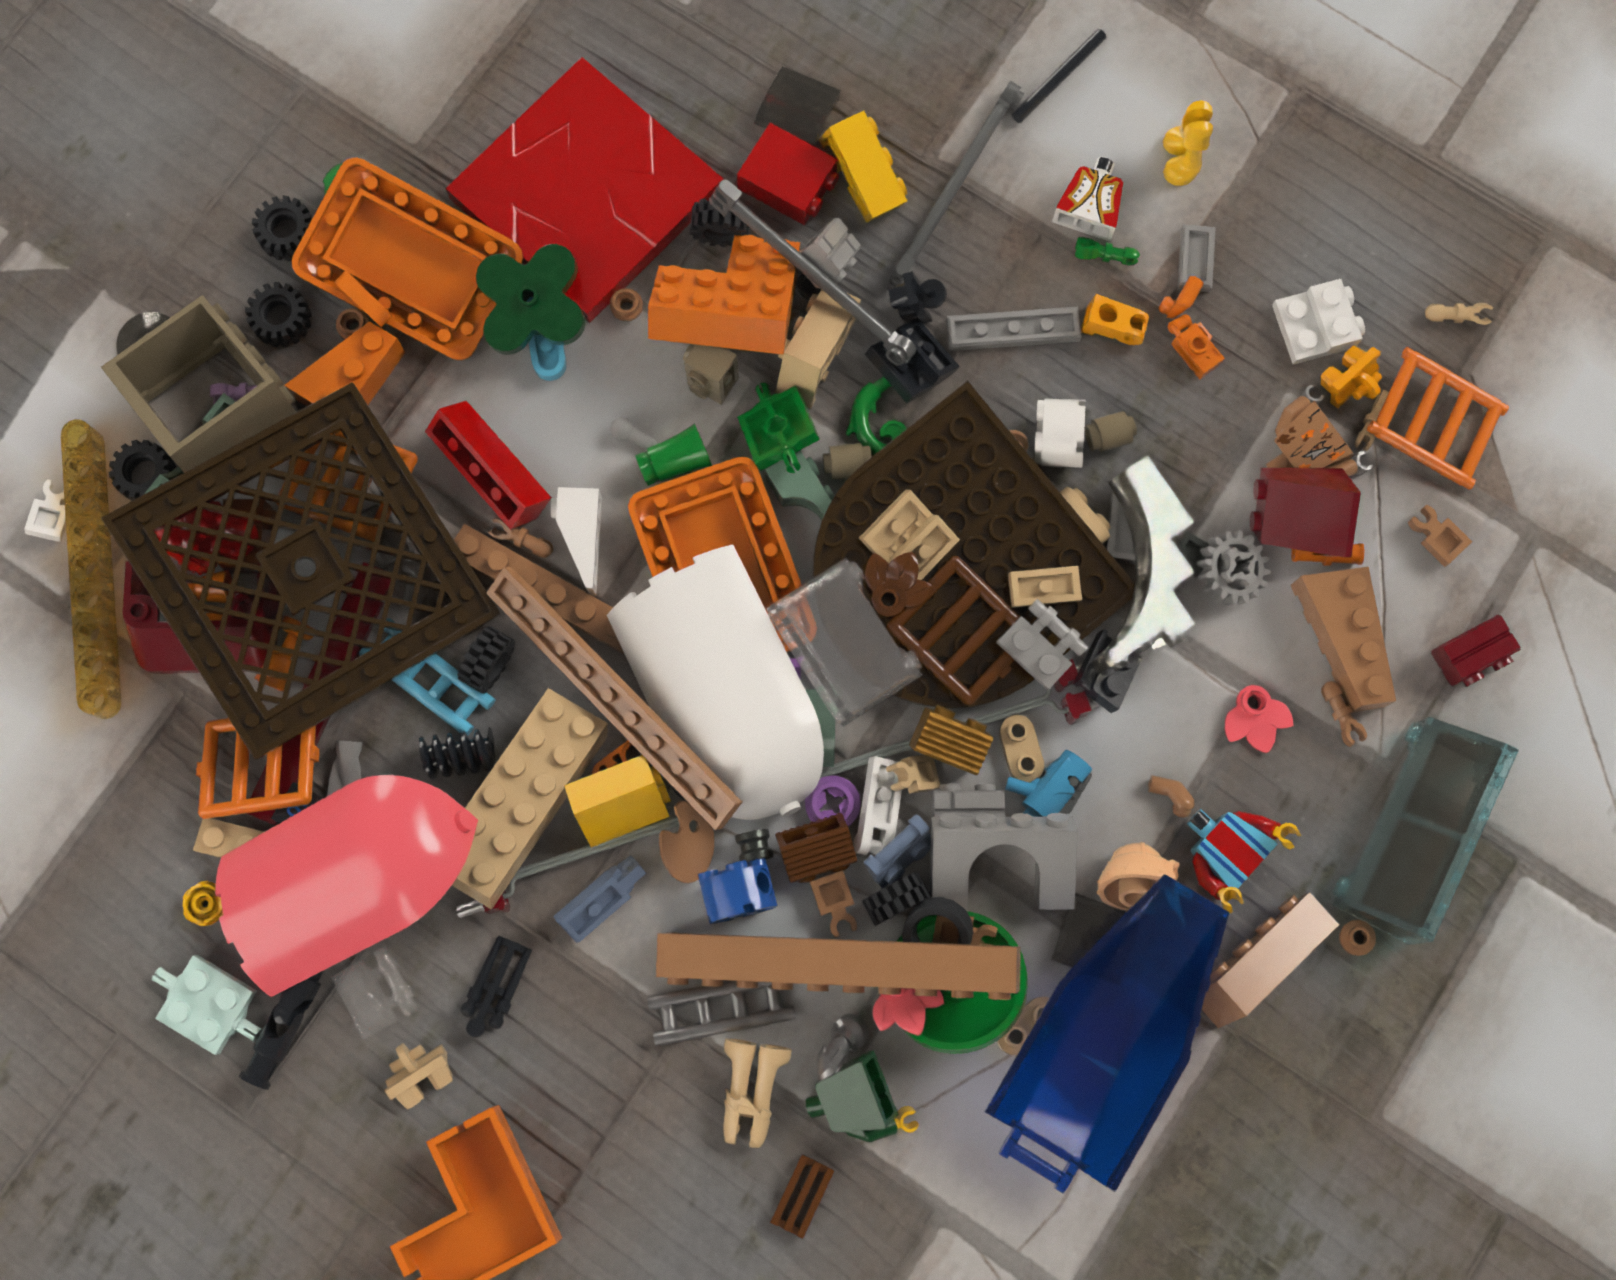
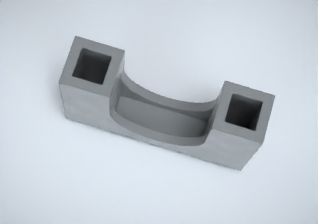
M948 813L940 817H931L930 898L944 897L951 899L965 908V910H968V877L974 860L983 851L991 847L1014 845L1026 850L1036 861L1034 895L1038 909H1074L1078 830L1073 816L1068 817L1062 813H1051L1047 817H1032L1026 813H1016L1011 817H996L993 814L982 813L976 815V817H960L957 814Z

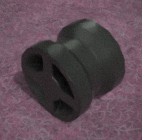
M769 829L753 830L735 835L736 844L741 847L742 852L739 856L740 861L746 860L750 862L762 858L768 860L774 857L773 850L769 848L767 841L770 837Z

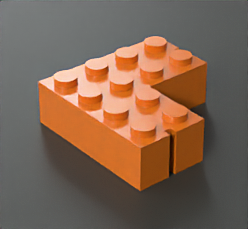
M753 235L734 236L726 273L715 272L709 269L695 270L675 265H659L648 304V339L784 355L798 269L767 242H764V239ZM785 239L798 252L800 251V242H792Z
M500 1105L493 1106L464 1121L463 1124L455 1126L426 1141L457 1211L391 1245L390 1248L403 1277L419 1270L421 1276L415 1280H490L555 1245L562 1239Z

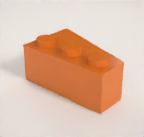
M369 321L284 386L295 400L305 406H309L353 382L367 405H369L405 354V350L397 337Z

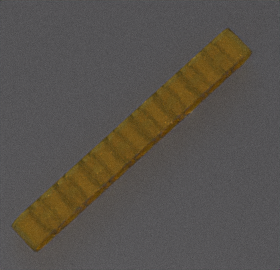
M74 419L67 422L61 430V452L76 699L78 707L83 712L100 719H109L118 714L121 708V687L111 535L101 517L109 514L105 443L100 432L81 419ZM84 434H87L86 439L82 443L78 444L79 439ZM89 465L87 473L80 476L82 469ZM91 497L90 504L82 509L84 501ZM93 530L92 537L84 541L87 532ZM95 562L94 570L87 574L88 566ZM94 595H97L98 597L96 603L92 607H89L88 605L90 599ZM96 628H99L100 631L98 637L95 640L91 641L90 638L92 632ZM101 661L100 671L93 675L94 665ZM103 694L104 701L99 708H95L97 697Z

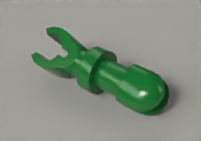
M1078 237L1075 246V257L1084 260L1101 258L1102 262L1109 263L1110 260L1121 261L1123 265L1132 266L1138 263L1137 258L1140 257L1139 251L1134 248L1113 247V243L1108 242L1100 245L1099 242L1087 237Z

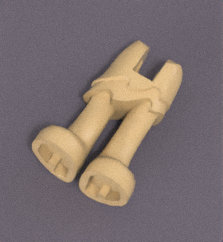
M726 1038L724 1052L732 1061L731 1089H726V1099H724L725 1116L723 1131L725 1142L736 1144L737 1134L740 1130V1116L754 1118L753 1125L750 1128L749 1147L760 1148L766 1139L771 1122L770 1100L774 1078L779 1067L789 1063L792 1049L771 1044L760 1045L755 1091L752 1099L747 1094L757 1044L741 1039Z

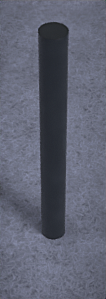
M1097 29L1012 113L1013 119L1018 123L1026 119L1107 38L1105 32Z

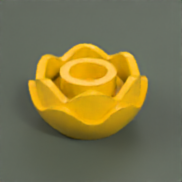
M201 881L185 892L183 896V914L188 921L199 926H209L219 921V917L223 916L221 897L216 896L215 883ZM204 901H208L207 907L203 906Z

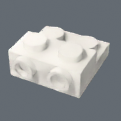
M1342 279L1311 286L1307 292L1275 300L1272 304L1293 365L1346 351L1353 345L1357 346L1363 339L1362 335L1365 334L1364 321L1360 316L1355 317L1351 307L1354 304L1353 291L1350 286L1344 287Z

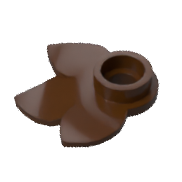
M907 552L901 554L890 563L876 553L869 558L865 569V581L873 591L872 605L879 614L887 617L895 616L904 607L919 606L928 598L932 585L917 579L919 565L915 553ZM887 592L895 596L896 600L892 606H886L882 601L883 595Z

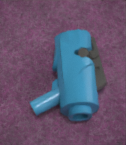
M1066 749L1059 758L1044 769L1046 773L1042 778H1036L1029 783L1008 777L1005 790L1027 796L1022 802L1025 808L1023 813L1029 814L1032 817H1047L1051 813L1069 814L1073 810L1092 777L1090 773L1092 768L1078 755Z

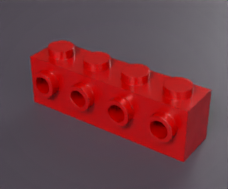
M462 401L438 409L426 428L425 433L506 526L511 530L536 520L552 497L467 401Z

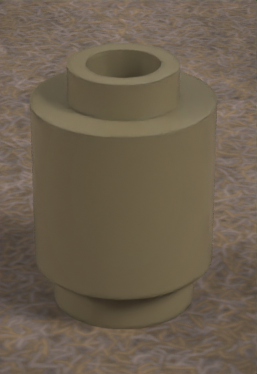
M1124 411L1093 419L1091 424L1085 425L1084 433L1090 450L1103 452L1131 444L1133 436L1137 435V428L1133 417L1127 416Z
M861 443L829 446V453L823 454L824 473H831L832 480L849 478L871 458L870 446H862Z

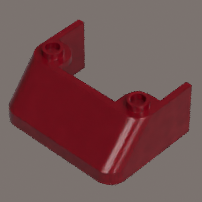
M125 561L122 614L137 664L142 669L153 674L199 673L168 622L160 621L159 608L150 597V594L129 561ZM258 573L257 575V586L260 578V573ZM266 576L262 592L279 595L268 576ZM238 594L234 597L231 610L250 614L254 597ZM260 599L256 616L275 620L279 603ZM229 617L225 634L244 638L248 621ZM211 620L216 630L219 631L221 620ZM254 623L250 640L269 644L273 627ZM224 641L235 660L238 661L242 645ZM248 646L244 664L262 668L267 651Z

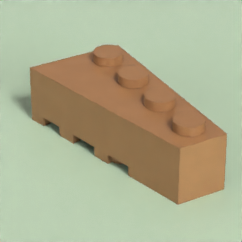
M1369 567L1300 576L1290 586L1304 608L1303 614L1308 624L1311 623L1319 640L1317 644L1322 654L1326 655L1333 670L1331 673L1343 692L1342 697L1346 705L1351 706L1354 712L1384 708L1394 703L1396 696Z

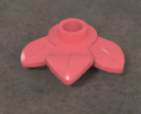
M1250 685L1238 693L1236 707L1226 715L1224 730L1229 742H1235L1245 737L1253 748L1262 753H1268L1275 743L1276 730L1292 727L1293 718L1289 708L1283 702L1271 699L1269 693L1264 688ZM1253 697L1258 701L1257 709L1249 707L1248 698Z
M901 988L900 995L881 994L873 1006V1018L880 1031L887 1030L896 1022L904 1031L919 1036L922 1034L925 1025V1008H936L943 1005L944 998L940 990H937V996H915V989Z

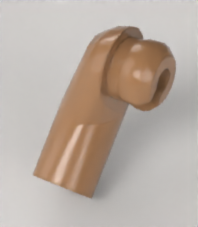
M1151 775L1148 792L1168 796L1174 803L1172 806L1173 813L1178 817H1188L1191 809L1194 808L1195 802L1185 786L1177 780Z

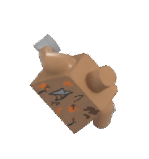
M1309 385L1301 396L1283 409L1275 428L1277 437L1274 440L1282 453L1266 464L1268 468H1343L1349 477L1352 475H1362L1373 468L1372 464L1365 467L1360 463V458L1367 453L1361 451L1354 456L1352 450L1318 405L1323 400L1324 395L1317 399L1309 395L1314 388L1313 385Z

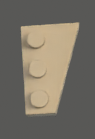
M822 289L818 295L812 294L806 307V312L808 313L805 318L799 316L792 331L794 335L792 340L786 339L784 355H778L782 359L775 393H782L796 385L802 394L806 407L810 409L816 400L815 395L820 381L825 382L829 374L827 369L834 356L839 354L856 321V318ZM850 295L855 301H857L860 304L861 299Z

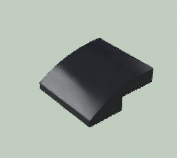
M919 318L895 330L898 334L908 337L916 347L915 354L907 363L898 366L890 362L886 356L887 348L883 346L884 342L882 341L871 345L865 353L866 357L906 404L934 388L960 367Z

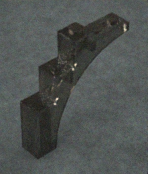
M1148 455L1108 482L1123 509L1130 528L1135 552V584L1131 605L1122 627L1109 646L1092 661L1098 673L1112 667L1114 672L1118 671L1132 661L1129 655L1135 650L1140 654L1151 646L1154 650L1165 644L1169 648L1176 646L1187 638L1185 631L1195 624L1175 595L1187 586L1184 580L1195 573L1175 545V543L1186 536L1183 530L1194 523V521Z

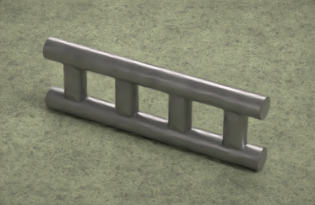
M729 980L724 981L723 986L720 987L699 986L647 997L649 1011L657 1009L661 1011L664 1030L653 1032L656 1047L796 1019L794 1005L783 1007L780 990L771 989L772 982H758V988L736 987L737 981ZM765 988L769 1010L748 1013L744 992ZM730 995L734 1016L713 1020L709 999ZM695 1002L699 1023L678 1027L674 1006Z

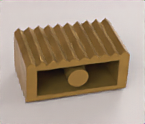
M936 705L934 710L925 707L909 746L916 752L977 776L988 753V749L993 742V736L985 731L987 725L968 718L966 723L954 719L955 712Z

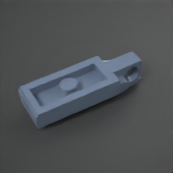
M630 855L617 866L614 865L609 870H606L553 917L576 943H579L631 898L629 893L633 890V885L646 872Z

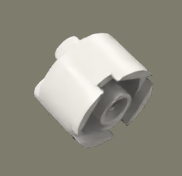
M1045 398V400L1037 401L1036 464L1050 467L1082 468L1086 400Z

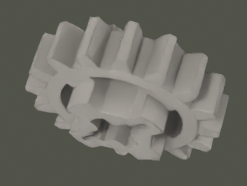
M1240 530L1232 533L1230 531L1218 534L1217 537L1207 540L1209 546L1200 550L1201 554L1205 556V560L1197 562V566L1204 568V573L1198 575V579H1206L1208 582L1204 587V591L1214 590L1213 600L1219 601L1224 599L1225 605L1236 603L1240 605L1248 603L1249 599L1258 598L1260 596L1258 589L1266 588L1268 585L1262 579L1263 576L1271 574V571L1264 568L1263 564L1270 560L1269 557H1261L1260 554L1264 548L1263 544L1254 546V536L1243 537V532Z

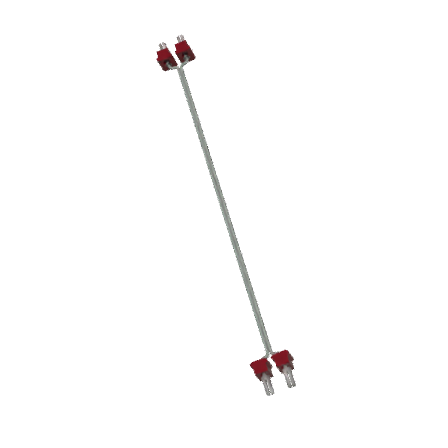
M1073 658L1069 659L1072 665L1054 684L1055 691L1060 693L1065 687L1073 685L1082 663L1075 665ZM1050 688L1042 696L972 719L986 725L1050 704L1054 711L1064 714L1066 721L1072 725L1077 719L1087 716L1092 711V708L1100 705L1097 702L1091 703L1094 700L1087 697L1085 691L1073 695L1067 693L1061 700L1062 709H1060L1053 700L1047 699L1051 695ZM911 739L836 763L834 767L822 768L820 778L868 764L869 757L886 758L912 749L909 746ZM676 816L637 829L592 848L588 845L519 868L509 883V892L506 893V890H504L492 910L474 900L457 906L456 911L459 912L457 915L459 918L480 911H485L489 914L501 910L509 912L511 906L508 898L514 894V883L516 880L659 833L662 830L678 827V818Z

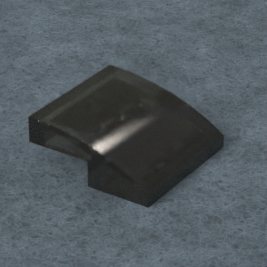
M782 66L758 110L754 124L766 129L769 123H772L815 146L825 129L828 116L839 100L841 90Z

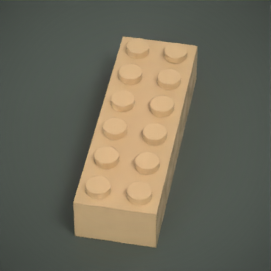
M547 689L465 807L466 810L478 819L469 855L461 872L452 884L453 887L492 910L568 797L564 785L580 779L606 740L608 732L607 722L553 690Z

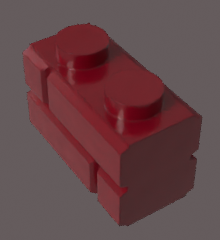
M1498 614L1431 651V654L1438 666L1442 668V673L1452 687L1462 681L1468 687L1485 677L1482 671L1492 666L1494 671H1497L1514 662L1511 655L1520 651L1521 647L1514 635L1509 632L1510 629L1503 617Z

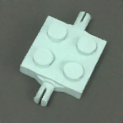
M193 955L183 973L178 977L165 971L162 967L156 970L155 974L157 975L152 976V981L169 990L167 1000L155 1019L214 1055L222 1052L229 1038L236 1032L241 1033L253 1042L258 1039V1034L261 1033L262 1028L245 1019L248 1006L257 990L201 956Z

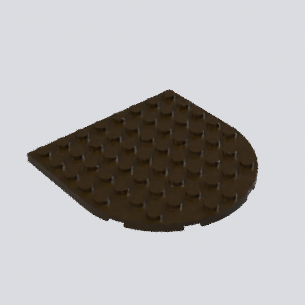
M968 380L867 460L847 479L836 493L822 519L813 554L812 575L818 611L832 642L844 659L866 680L884 692L904 701L934 708L936 705L955 709L987 704L1013 694L1035 679L1021 665L1014 661L1010 665L1012 670L1003 679L998 678L973 705L966 706L888 631L887 623L893 616L887 617L879 614L872 605L873 591L865 581V569L873 553L859 537L905 489L911 490L933 515H938L960 539L922 579L923 581L927 582L950 557L959 556L1011 607L1008 573L1078 566L1082 600L1045 606L1047 608L1051 606L1058 613L1056 616L1069 629L1073 627L1081 634L1079 637L1081 640L1140 592L1136 584ZM955 572L904 627L919 641L970 586ZM887 592L883 595L882 601L886 606H892L895 603L894 594ZM979 597L929 651L944 665L995 610ZM1030 606L1012 608L1030 624L1037 619L1028 609ZM1006 621L953 674L968 689L1005 651L996 642L1011 627ZM1047 626L1040 632L1053 646L1060 640ZM1068 648V649L1063 653V655H1065V654H1066L1067 652H1069L1071 649Z

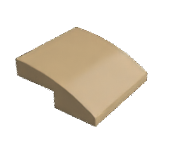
M905 489L859 537L873 554L880 555L888 563L901 554L907 552L915 553L919 565L918 580H922L960 540L938 515H933L918 497L908 489Z

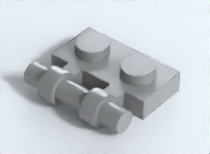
M1036 599L1028 609L1037 619L1030 624L1022 616L1019 617L996 643L1046 690H1049L1072 665L1063 653L1070 648L1080 656L1086 651L1088 646L1079 638L1081 634L1073 627L1069 629L1056 616L1058 613L1051 606L1047 608L1040 600ZM1045 626L1060 638L1055 646L1040 634Z

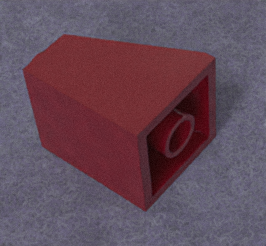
M1261 468L1260 479L1255 480L1253 488L1254 499L1257 500L1256 511H1252L1250 514V530L1255 533L1261 544L1339 557H1352L1361 492L1343 468Z

